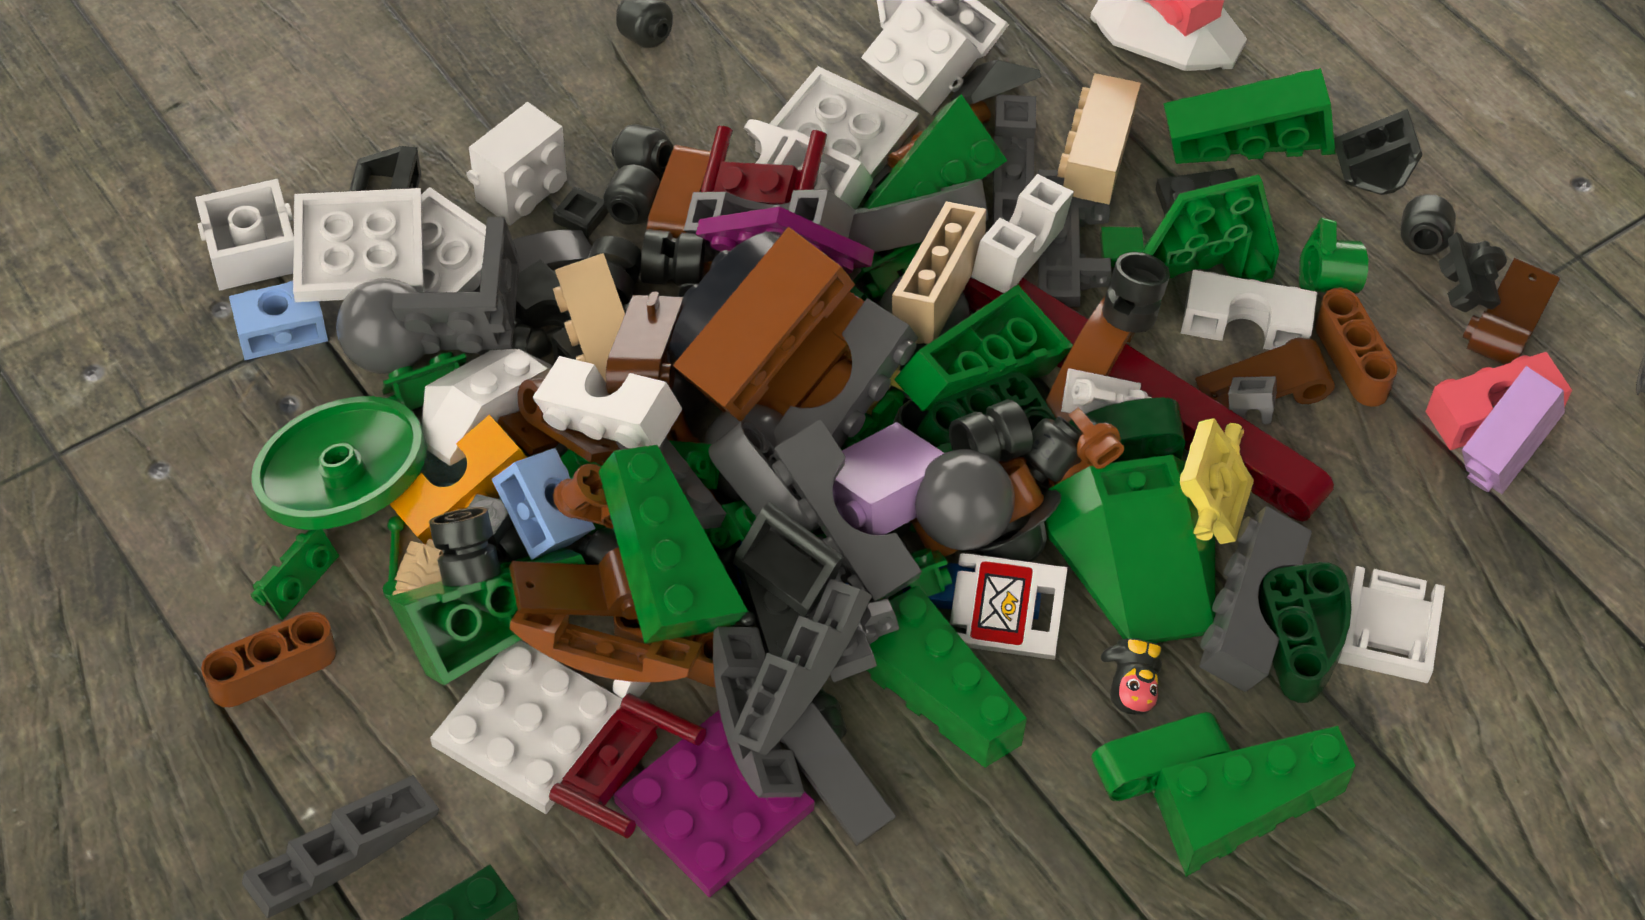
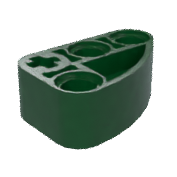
M1010 372L934 403L917 429V436L934 447L950 443L949 427L952 421L973 412H980L984 415L987 407L1005 400H1012L1021 407L1029 421L1031 431L1042 419L1047 418L1055 421L1056 418L1033 382L1022 373Z
M1160 397L1131 400L1085 413L1093 425L1108 423L1114 425L1119 431L1120 442L1124 446V451L1111 463L1165 455H1174L1179 459L1182 458L1185 437L1180 406L1174 399ZM1072 420L1068 421L1081 433V431L1077 428V426L1073 423Z
M1318 562L1271 570L1265 575L1258 596L1261 614L1269 628L1279 638L1272 662L1281 690L1286 697L1297 703L1313 701L1329 682L1338 663L1350 627L1352 609L1347 577L1341 568L1329 562ZM1318 589L1325 590L1328 593H1324L1322 591H1319ZM1286 633H1292V634L1296 635L1297 637H1291V636L1287 635ZM1297 671L1308 673L1311 677L1303 676Z

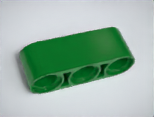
M1204 712L1105 743L1093 752L1091 759L1110 800L1123 801L1155 791L1160 771L1163 767L1230 752L1232 749L1215 715L1210 712Z

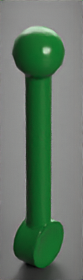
M392 516L387 523V527L391 531L388 582L382 588L386 599L392 596L396 590L397 580H395L398 572L400 532L405 526V522L400 516Z

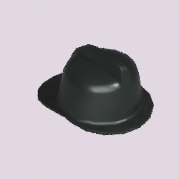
M1057 490L1043 491L1044 501L1038 508L1009 523L1005 531L990 544L973 549V551H982L988 557L1025 562L1034 561L1044 550L1047 541L1044 521L1057 509L1061 502V494Z

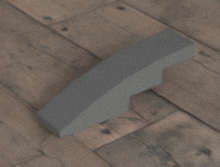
M833 579L829 580L813 619L810 620L802 616L798 617L781 658L767 653L730 741L765 756L796 723L827 681L851 641L872 597L871 594Z
M414 775L334 810L330 823L289 841L285 854L245 871L242 884L268 919L312 897L357 871L438 815L439 808Z

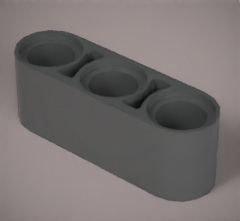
M748 420L740 421L709 447V456L716 468L756 517L768 502H771L809 532L819 527L817 522L810 525L804 518L796 503L802 498L794 486L791 484L786 488L772 468V464L777 462L774 457V447L753 423ZM771 526L770 530L780 536L792 547L795 545L792 541H790L788 538H786L784 535H782L780 532H778Z

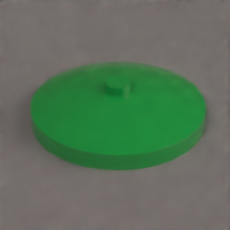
M358 396L328 402L297 416L279 429L267 441L259 452L252 469V487L265 513L282 525L304 530L329 529L347 525L385 508L410 487L425 462L427 454L425 436L416 415L408 407L395 400L375 396Z

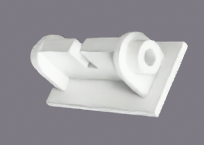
M1068 369L1061 412L1071 413L1079 407L1085 414L1108 405L1151 397L1145 391L1140 390L1141 383Z

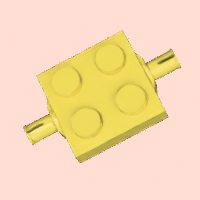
M1215 418L1198 423L1184 470L1180 476V485L1185 496L1191 499L1198 510L1199 518L1193 532L1197 534L1196 537L1200 540H1210L1214 534L1220 544L1235 542L1254 479L1245 467L1239 453V445L1244 429L1239 424L1230 423L1226 426L1224 434Z

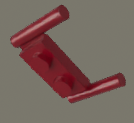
M717 126L700 192H728L754 202L785 204L791 202L793 190H814L827 139L825 132L819 130L811 131L802 170H798L794 165L725 162L733 130L727 126Z
M628 693L623 697L620 708L615 711L562 778L561 783H556L551 788L549 799L625 838H629L635 831L636 822L605 805L658 738L656 733L658 727L697 746L703 743L706 737V729Z

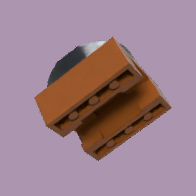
M789 226L783 234L766 231L745 240L731 251L724 250L714 258L710 271L701 282L692 286L685 293L682 299L684 308L676 322L667 352L670 355V362L674 364L675 372L698 389L722 413L727 411L740 422L755 404H761L778 411L784 416L790 406L800 408L839 361L847 359L852 363L851 350L842 333L865 301L850 292L855 284L839 264Z

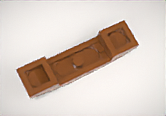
M1105 297L1096 307L1079 334L1045 401L1056 419L1059 416L1067 422L1071 420L1068 416L1070 413L1061 412L1068 369L1108 376L1127 342L1130 343L1135 334L1115 328L1107 322L1102 312Z
M517 611L510 621V630L548 657L580 671L615 680L664 682L688 677L702 650V643L683 638L652 642L651 645L569 624V615L518 613Z

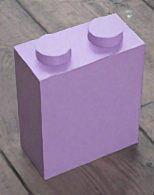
M1526 366L1463 447L1462 453L1465 468L1470 472L1467 478L1486 492L1493 488L1500 494H1503L1565 413L1564 391Z
M897 422L842 450L846 456L845 465L833 485V499L839 514L853 528L871 535H885L917 517L915 512L916 495L925 476V470L932 460L944 454V452Z

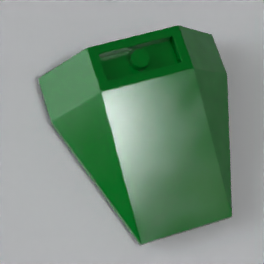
M1260 175L1180 193L1145 245L1142 253L1154 256L1164 262L1169 268L1170 278L1197 269H1209L1223 263L1228 275L1231 277L1254 279L1260 282L1273 278L1280 251Z
M1174 455L1115 462L1101 469L1089 466L1048 489L1057 490L1061 494V502L1057 509L1044 521L1048 537L1123 639H1140L1147 642L1160 643L1204 636L1206 630L1214 622L1215 612L1212 610L1215 601V536L1213 534L1210 540H1200L1196 537L1197 534L1193 533L1199 518L1198 510L1181 489L1180 476L1186 462Z

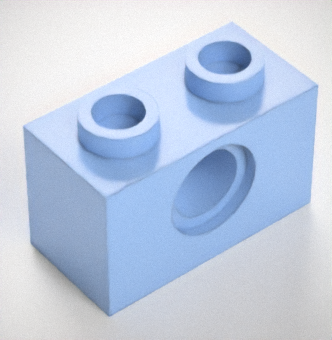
M293 281L258 290H248L244 293L229 296L244 360L328 342L319 301L295 302Z
M556 448L516 461L491 479L531 560L569 546L595 529L592 522L569 518L563 515L554 503V488L561 481L567 478L570 479L568 470L563 464Z

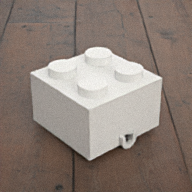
M906 0L861 58L883 79L930 115H933L951 91L957 92L963 85L962 77L981 53L966 36L919 1ZM957 80V85L953 87V83Z
M526 102L469 146L472 170H469L466 175L469 181L474 184L475 200L497 217H505L506 223L509 226L522 216L530 214L539 202L549 194L557 192L564 182L567 181L563 127L529 102Z
M278 179L195 197L201 218V223H197L201 240H206L219 291L293 274L294 236L289 222L293 220L289 203L284 204Z

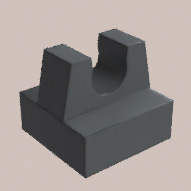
M1276 376L1233 377L1228 393L1229 410H1233L1234 413L1246 420L1247 410L1257 409L1261 412L1262 424H1271L1277 395Z

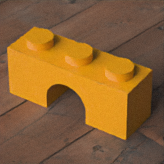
M490 414L456 443L467 459L466 471L458 482L448 487H437L421 473L401 496L390 503L391 507L425 545L428 539L433 540L429 521L432 518L447 512L466 509L476 494L498 499L500 496L491 479L514 462L527 458Z

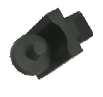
M1456 232L1448 238L1451 252L1438 261L1441 272L1447 279L1454 282L1459 280L1460 284L1447 293L1450 305L1465 313L1479 304L1492 310L1501 304L1494 280L1499 277L1498 271L1507 263L1505 252L1500 247L1490 246L1488 241L1480 243L1466 242L1463 240L1462 235Z

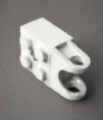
M750 119L747 121L743 129L762 145V152L756 163L794 165L798 170H802L810 139L809 136L796 130L790 131L758 120ZM825 145L814 190H829L853 209H857L872 184L873 178L860 161Z

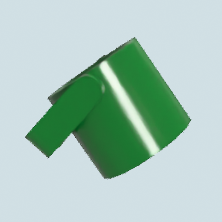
M1321 217L1300 255L1299 287L1317 293H1326L1333 288H1344L1358 294L1364 288L1368 275V255L1365 245L1361 241L1337 240V221Z

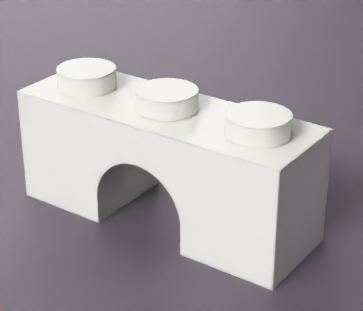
M1037 174L1018 196L1016 208L1010 221L999 218L980 240L971 277L1002 293L1016 286L1064 228L1074 191Z
M1193 270L1186 299L1181 334L1222 341L1225 327L1229 322L1235 319H1248L1254 321L1263 329L1265 335L1263 349L1272 350L1298 337L1310 339L1317 292L1298 287L1260 282L1254 279L1225 276L1215 272Z
M562 356L558 357L533 396V399L543 412V419L550 426L562 431L567 428L580 431L596 440H600L603 437L618 441L627 448L658 445L660 447L682 411V407L668 384L664 381L630 373L623 385L616 392L609 395L606 382L594 364Z

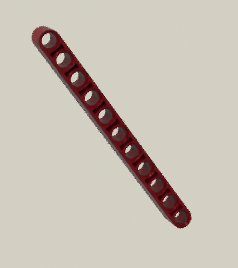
M970 277L963 290L969 302L970 310L974 313L1004 294ZM1022 278L1018 283L1021 289L1074 345L1088 319ZM1125 344L1108 377L1141 383L1140 390L1145 391L1151 398L1165 397L1176 400L1180 406L1185 450L1190 451V445L1193 442L1200 421L1215 418L1224 434L1228 424L1236 423L1241 425L1242 429H1244V434L1239 445V453L1245 467L1254 479L1251 492L1297 521H1307L1334 490L1332 478L1322 468L1128 344ZM1068 354L1061 360L1057 367L1062 368Z

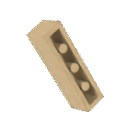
M1094 73L1090 88H1082L1078 109L1076 108L1072 129L1067 137L1065 152L1062 153L1057 177L1065 178L1064 187L1074 191L1072 197L1110 205L1135 115L1140 82Z
M946 201L892 294V314L912 328L918 337L915 343L929 344L938 338L973 272L980 240L986 232V209Z
M604 253L555 269L560 286L553 288V292L560 312L569 310L572 320L564 322L572 347L581 345L583 354L576 356V360L594 364L606 382L608 356L625 312Z

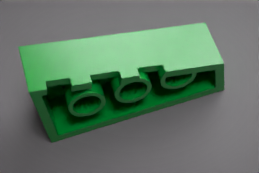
M1321 68L1163 103L1176 164L1227 161L1232 154H1241L1247 157L1248 160L1263 159L1266 152L1285 151L1286 157L1303 156V150L1320 149L1321 155H1335L1331 102Z
M961 94L940 110L933 122L922 132L911 149L899 160L888 177L877 187L861 208H877L941 192V188L982 179L1008 160Z
M1017 284L921 348L894 380L924 412L930 410L934 403L943 398L1010 372L1022 373L1030 380L1048 375L1070 352L1073 345Z
M658 445L613 451L598 472L644 644L714 632L717 627H732L748 610Z
M566 548L558 549L531 560L530 556L514 560L522 562L585 564L581 554ZM512 561L500 564L501 572L499 575L482 582L449 587L444 586L441 581L387 597L426 676L442 685H446L522 640L510 630V621L518 611L509 567Z
M916 585L890 600L889 602L896 615L899 629L882 635L876 641L869 644L877 664L876 667L866 670L871 674L870 679L884 690L888 687L905 700L907 708L917 716L924 715L937 725L939 733L984 768L1022 746L1027 718L923 590Z
M1337 725L1163 767L1160 771L1154 796L1187 877L1200 870L1201 866L1216 857L1220 859L1234 852L1238 845L1258 835L1260 838L1275 830L1276 825L1291 817L1297 818L1344 793L1356 765Z

